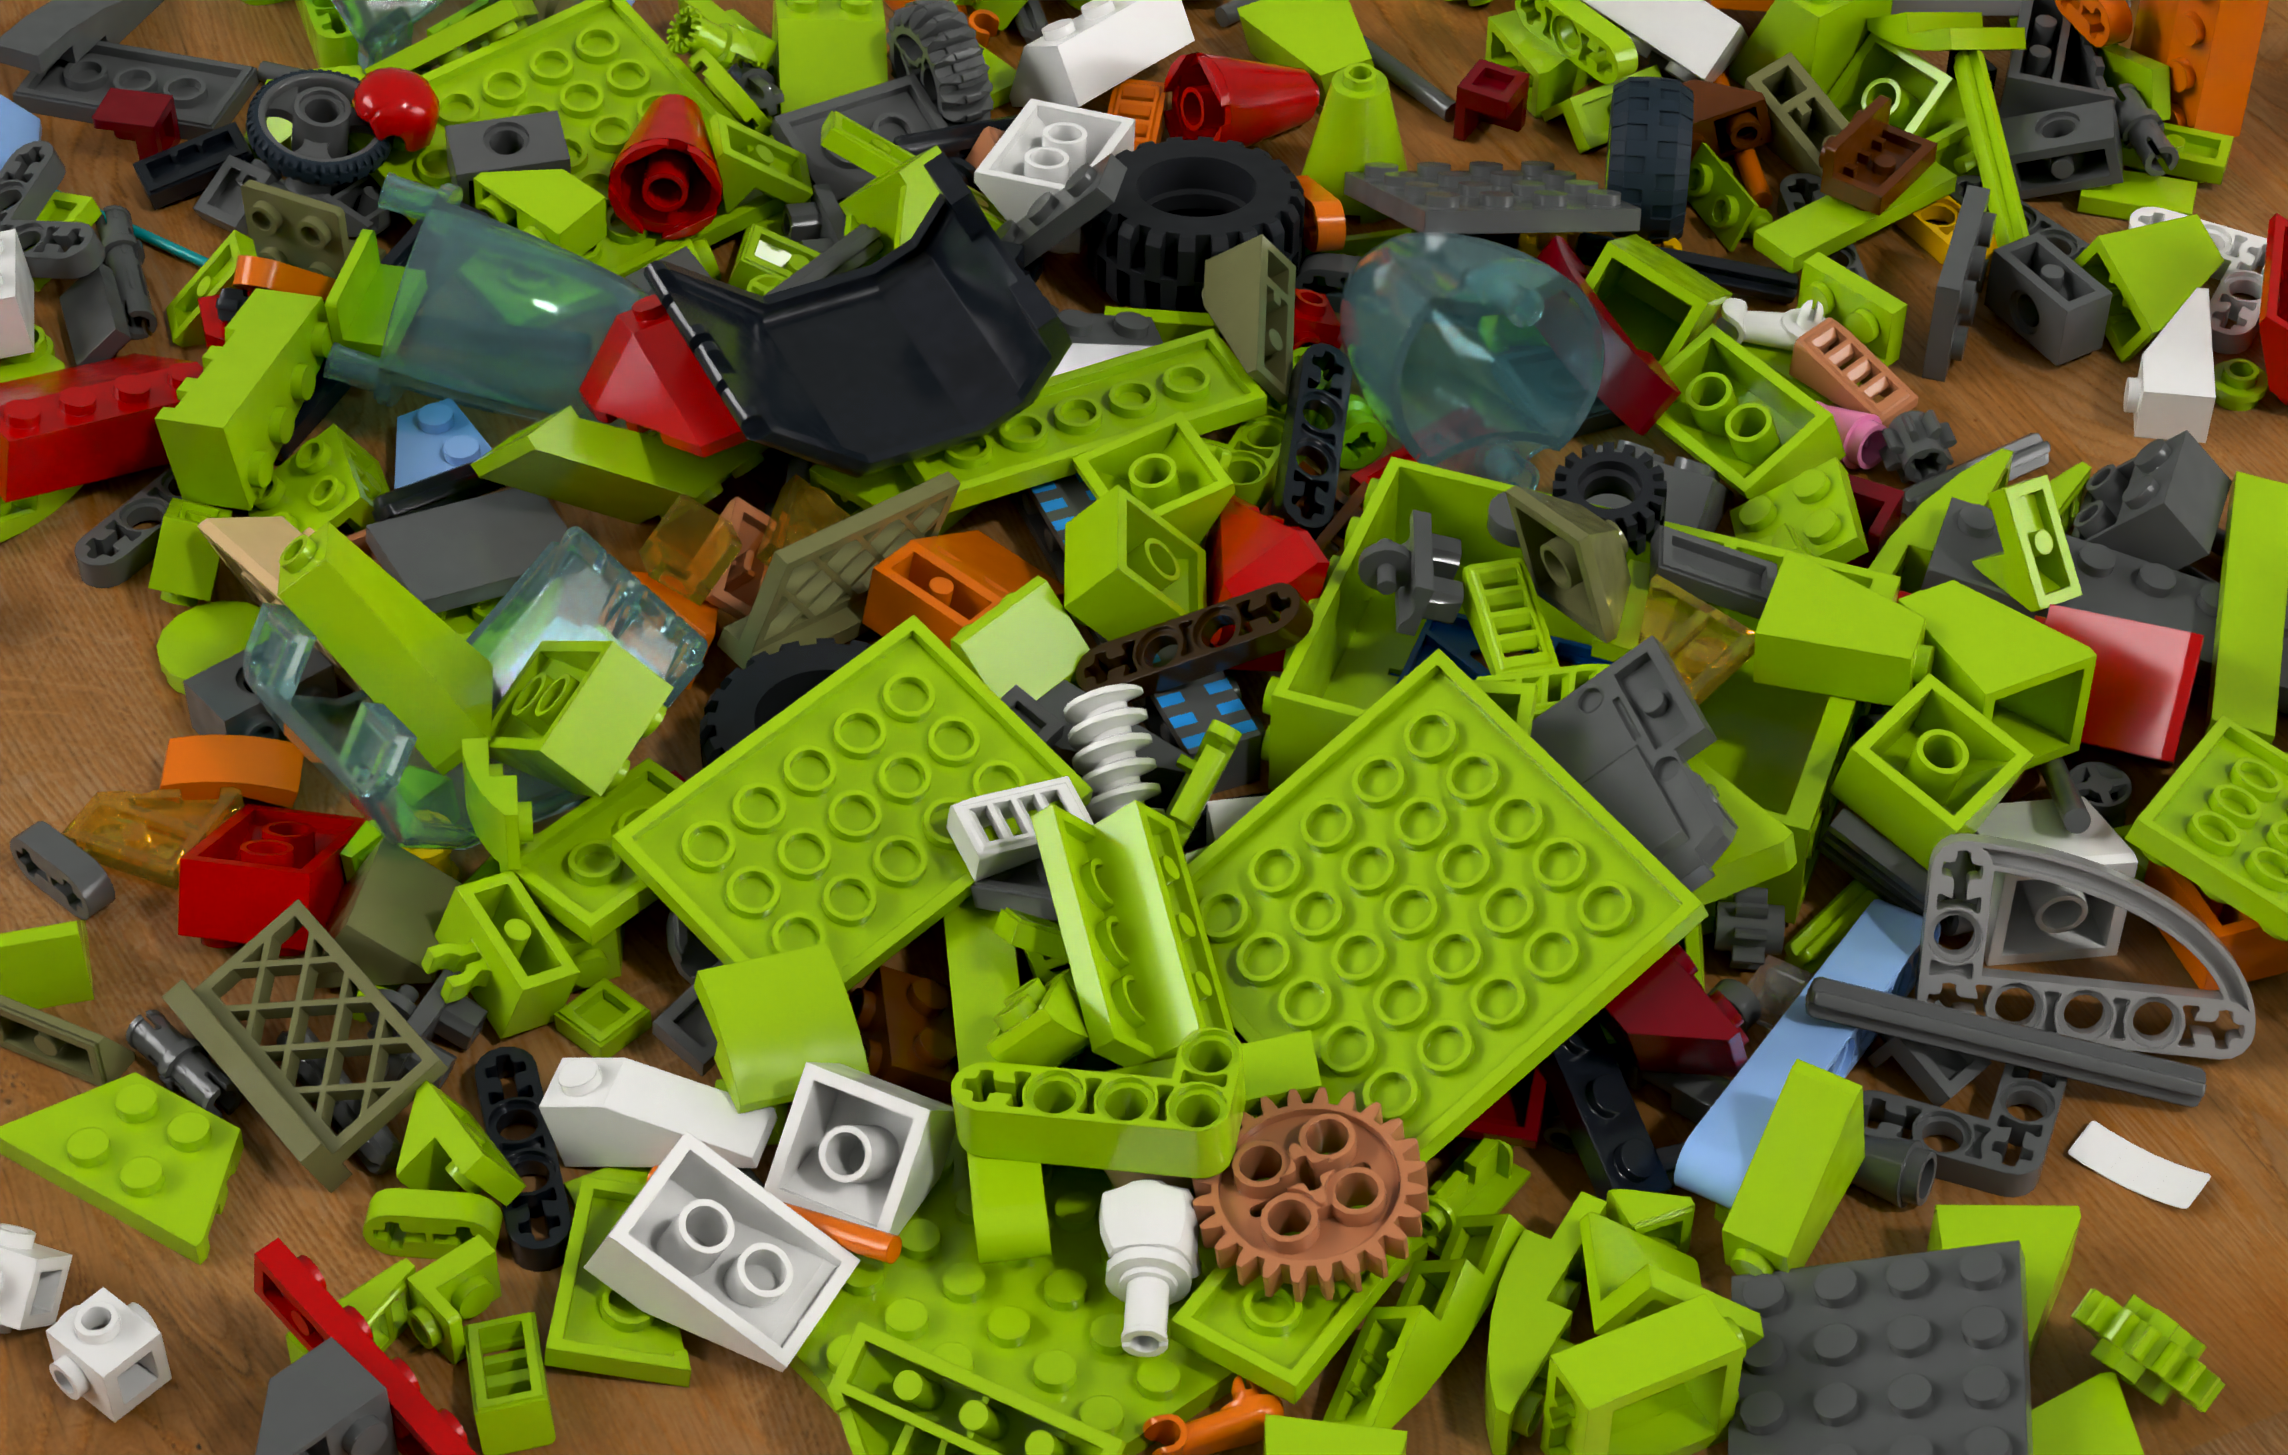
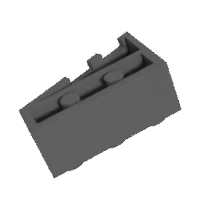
M2022 0L2016 27H2025L2026 49L2010 52L1999 107L2001 125L2002 118L2113 99L2115 107L2117 96L2113 87H2107L2104 80L2105 65L2102 57L2095 56L2092 44L2061 14L2055 1Z

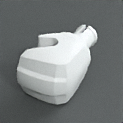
M1156 1179L1131 1181L1125 1186L1103 1192L1099 1210L1100 1236L1110 1258L1107 1261L1105 1284L1112 1295L1125 1302L1124 1329L1121 1334L1122 1348L1127 1353L1137 1357H1155L1163 1354L1168 1349L1167 1323L1169 1305L1182 1300L1190 1292L1192 1279L1198 1277L1202 1269V1262L1198 1254V1236L1200 1232L1192 1200L1194 1198L1189 1189L1168 1185L1162 1180Z

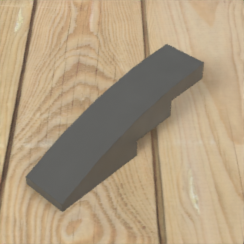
M52 0L25 16L0 37V63L43 74L58 59L77 63L99 41L119 44L164 0Z

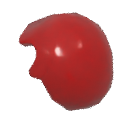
M393 67L371 71L360 80L352 100V106L357 116L369 122L378 140L382 141L392 135L399 136L404 141L405 149L411 152L430 145L439 118L440 104L428 80L418 73Z

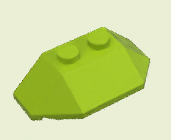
M861 1321L858 1322L827 1389L833 1407L839 1413L853 1455H1121L1127 1443Z

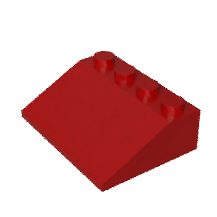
M134 353L0 383V497L7 503L170 464L154 418L163 406L175 408L181 400L177 399V388L186 377L198 379L203 372V367L197 361Z

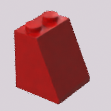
M2050 604L2047 618L2035 615L2034 620L2089 646L2097 654L2080 744L2174 765L2204 644V635Z

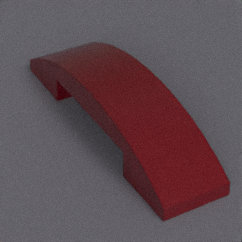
M1555 235L1520 277L1524 296L1548 338L1577 375L1636 434L1644 436L1679 397L1681 391L1652 353L1636 348L1585 281L1590 272L1564 238Z

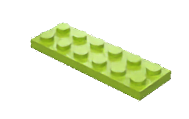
M1212 328L1052 376L1031 406L977 441L902 465L916 485L947 471L950 472L961 483L948 511L950 513L1063 477L1072 476L1078 473L1073 465V457L1180 411L1183 412L1199 435L1267 415V395L1257 382L1246 373L1234 353L1215 329Z

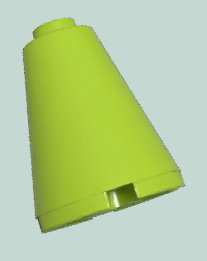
M1354 63L1336 72L1332 78L1301 175H1308L1338 198L1343 206L1345 215L1360 216V224H1367L1390 217L1345 195V172H1364L1365 163L1371 162L1398 165V171H1408L1387 77L1369 64Z

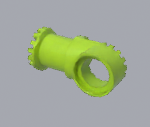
M685 6V9L682 8L679 11L680 14L676 13L674 15L676 22L671 20L669 23L673 28L667 29L666 33L669 36L666 38L669 41L667 48L671 52L678 55H684L685 53L693 55L703 47L723 68L729 65L735 56V59H742L744 63H751L754 67L758 66V68L766 70L777 46V42L737 24L721 23L717 25L703 18L702 13L692 6Z

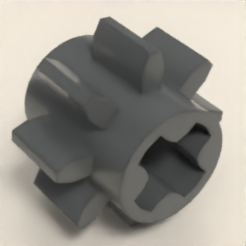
M1929 410L1926 413L1921 411L1904 412L1893 419L1887 429L1882 430L1887 446L1881 448L1879 454L1887 471L1897 470L1901 482L1904 484L1910 480L1919 483L1942 473L1948 465H1952L1954 462L1948 448L1954 446L1957 440L1949 423H1939L1933 410Z
M1749 887L1734 893L1733 902L1716 901L1713 951L1730 952V968L1762 970L1765 954H1782L1785 906L1767 904L1768 888Z

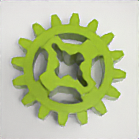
M2091 1288L2071 1315V1318L2076 1320L2078 1325L2090 1332V1335L2098 1340L2089 1354L2110 1371L2115 1372L2116 1376L2126 1384L2141 1392L2161 1407H2164L2172 1394H2174L2187 1405L2190 1404L2199 1412L2205 1413L2226 1385L2220 1381L2221 1379L2217 1375L2209 1371L2203 1363L2198 1361L2207 1348L2202 1342L2193 1337L2165 1313L2147 1304L2134 1294L2131 1295L2122 1307L2109 1296H2105L2098 1290Z

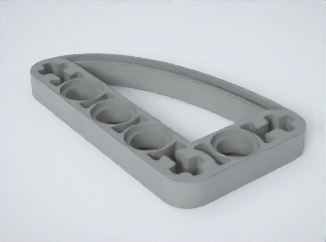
M1958 833L1941 839L1933 848L1929 860L1917 964L1916 1000L1934 1003L1935 1000L1928 999V995L1940 994L1943 983L1954 984L1956 993L1960 997L1978 999L1975 986L1987 985L1983 995L1985 1016L2004 1020L1995 1010L1997 998L2008 989L2020 988L2033 996L2034 1007L2027 1018L2012 1022L2129 1051L2219 1060L2232 1059L2243 1054L2251 1045L2256 1026L2255 1007L2248 984L2235 959L2220 939L2203 922L2163 893L2135 878L2100 863L2056 849L2011 839ZM1958 851H1968L1972 863L1980 865L1979 871H1969L1967 873L1964 887L1966 900L1978 898L1977 905H1972L1958 899L1937 902L1938 894L1953 898L1954 879L1950 869L1942 867L1944 862H1955ZM1994 871L2029 877L2068 887L2110 902L2142 917L2171 935L2192 952L2213 976L2219 991L1983 968ZM1958 915L1971 922L1974 929L1972 939L1966 946L1960 949L1950 950L1943 948L1934 938L1935 928L1942 919ZM2079 995L2093 996L2103 1005L2101 1019L2089 1028L2080 1029L2073 1027L2064 1018L2066 1005L2071 999ZM1953 1002L1950 1007L1976 1014L1974 1003ZM2148 1002L2163 1003L2172 1012L2170 1025L2164 1032L2157 1035L2142 1034L2133 1026L2135 1012L2140 1006ZM2191 1005V1013L2194 1020L2205 1022L2216 1021L2219 1011L2227 1010L2233 1022L2238 1024L2239 1028L2227 1030L2224 1040H2215L2210 1028L2189 1025L2191 1038H2182L2186 1027L2183 1006Z

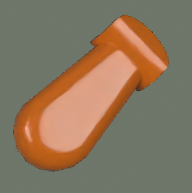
M1239 1375L1232 1382L1231 1393L1233 1401L1223 1406L1220 1411L1188 1422H1184L1178 1415L1173 1414L1152 1417L1143 1425L1144 1437L1165 1445L1156 1449L1151 1455H1210L1251 1445L1264 1440L1266 1414L1284 1416L1282 1399L1275 1395L1262 1394L1261 1387L1247 1379L1245 1389L1243 1379Z

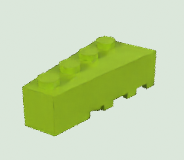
M256 288L225 327V344L223 347L211 345L202 356L203 372L199 378L186 377L177 388V399L181 400L175 408L163 406L154 419L182 500L251 511L261 488H266L271 481L274 462L282 445L287 444L292 438L295 419L304 400H309L313 395L316 375L324 359L329 358L334 351L323 297Z

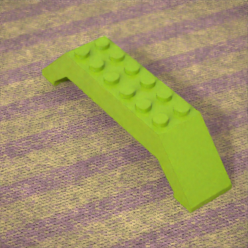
M937 145L875 177L838 204L846 215L844 236L861 224H866L870 228L876 227L881 233L880 239L884 245L882 252L862 267L873 264L910 240L936 200L939 191L926 171L924 164L942 153ZM569 405L514 433L470 465L479 478L634 524H639L659 515L665 523L689 507H692L693 510L715 498L724 490L721 483L732 475L736 479L758 466L765 460L761 453L770 447L748 440L703 458L663 444L660 433L651 429L640 433L579 418L573 407Z

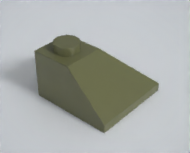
M1517 485L1505 491L1525 564L1531 575L1537 595L1607 644L1617 638L1631 583L1625 553L1628 552V543L1621 529L1613 521L1603 520L1580 504Z

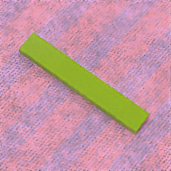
M2239 471L2235 473L2229 492L2205 735L2223 714L2272 744L2276 732L2288 592V484Z

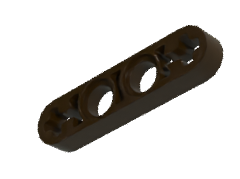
M1285 583L1271 584L1100 644L1090 649L1082 657L1077 666L1076 680L1086 693L1097 688L1121 683L1135 684L1142 687L1144 693L1135 699L1127 701V703L1290 648L1299 643L1308 634L1313 624L1314 615L1309 604L1293 586ZM1227 625H1236L1235 632L1227 643L1220 647H1210V640L1220 628ZM1169 645H1178L1177 653L1168 664L1162 667H1152L1153 660L1161 649Z

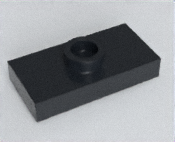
M232 122L137 161L132 165L154 210L197 192L205 191L229 154L250 164L255 158L236 122Z

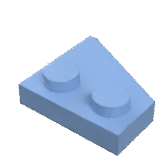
M451 397L436 403L427 404L420 409L397 417L394 489L477 460L492 449Z

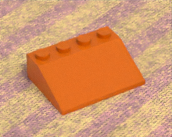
M2139 0L2130 50L2170 67L2171 116L2169 120H2164L2163 122L2234 136V138L2240 136L2269 0Z

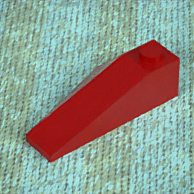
M656 294L639 299L632 305L631 310L616 315L579 388L583 403L598 421L610 424L620 418L625 420L628 430L640 433L650 429L660 433L663 444L703 458L749 440L737 425Z
M1233 495L1209 529L1205 543L1207 607L1277 583L1293 586L1305 601L1309 603L1310 599L1320 598L1330 562L1307 530L1300 527L1286 526L1283 524L1284 519L1275 515H1263L1260 513L1259 507ZM1227 625L1220 628L1213 635L1210 642L1215 647H1220L1232 638L1236 625ZM1286 649L1229 668V670L1283 672Z

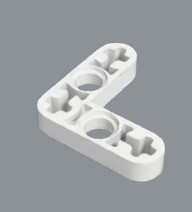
M2143 207L2131 214L2128 229L2188 215L2159 207ZM2201 219L2224 259L2222 265L2210 277L2221 280L2210 300L2213 351L2222 354H2239L2251 346L2260 329L2259 317L2267 238ZM2258 266H2264L2261 274L2252 270H2255ZM2232 294H2249L2254 296L2257 300L2239 299L2233 296ZM2228 318L2237 321V324L2233 325L2231 329L2225 328Z

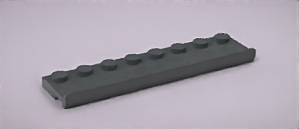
M1952 497L1920 590L1955 580L2034 619L2035 615L2047 618L2049 611L2048 607L2030 612L1974 567L1972 561L2003 551L1992 510ZM2065 534L2083 595L2056 605L2204 635V644L2194 683L2209 688L2220 583H2212L2170 569L2165 565L2151 563L2109 549L2104 545L2091 543ZM2286 606L2277 708V711L2288 714V606Z

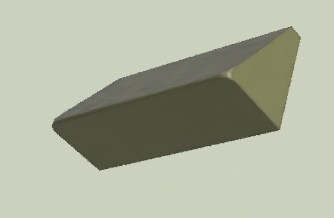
M0 995V1046L97 1086L119 1079L135 1061V1052L103 1035Z

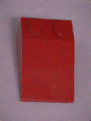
M254 804L245 805L180 858L178 935L201 938L203 945L213 948H232L241 943L247 944L297 899L325 928L341 890L347 884L340 852L368 818ZM304 926L281 945L279 956H296L305 953L309 932Z

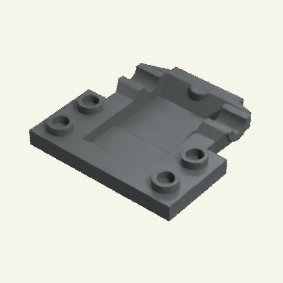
M1651 635L1535 718L1532 723L1530 737L1683 885L1693 892L1716 876L1711 867L1732 843L1738 826L1718 799L1720 794L1716 787L1708 784L1700 775L1693 772L1687 763L1689 759L1718 739L1666 648Z

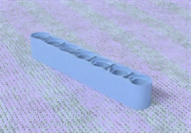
M1874 899L1691 1132L1676 1163L1674 1172V1183L1676 1186L1731 1209L1796 1059L1846 1078L1878 1035L1876 1032L1810 1017L1806 1013L1805 999L1813 979L1824 977L1907 997L1916 982L1923 916L1880 899ZM1940 923L1937 924L1934 931V938L1937 943L1941 933Z

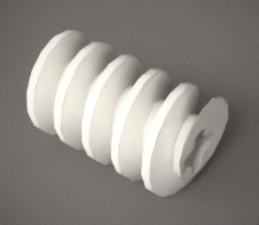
M1121 683L1091 690L1067 703L1063 710L1066 722L1074 726L1068 734L1069 744L1072 748L1079 751L1072 759L1073 768L1076 773L1083 776L1082 779L1093 789L1091 802L1085 808L1094 824L1135 799L1144 804V801L1161 793L1159 784L1140 781L1141 775L1153 771L1157 768L1156 760L1153 758L1136 757L1135 751L1147 747L1153 742L1151 734L1132 732L1131 726L1141 723L1148 718L1146 709L1127 706V701L1135 699L1144 693L1142 687L1135 684ZM1152 808L1165 816L1164 809Z

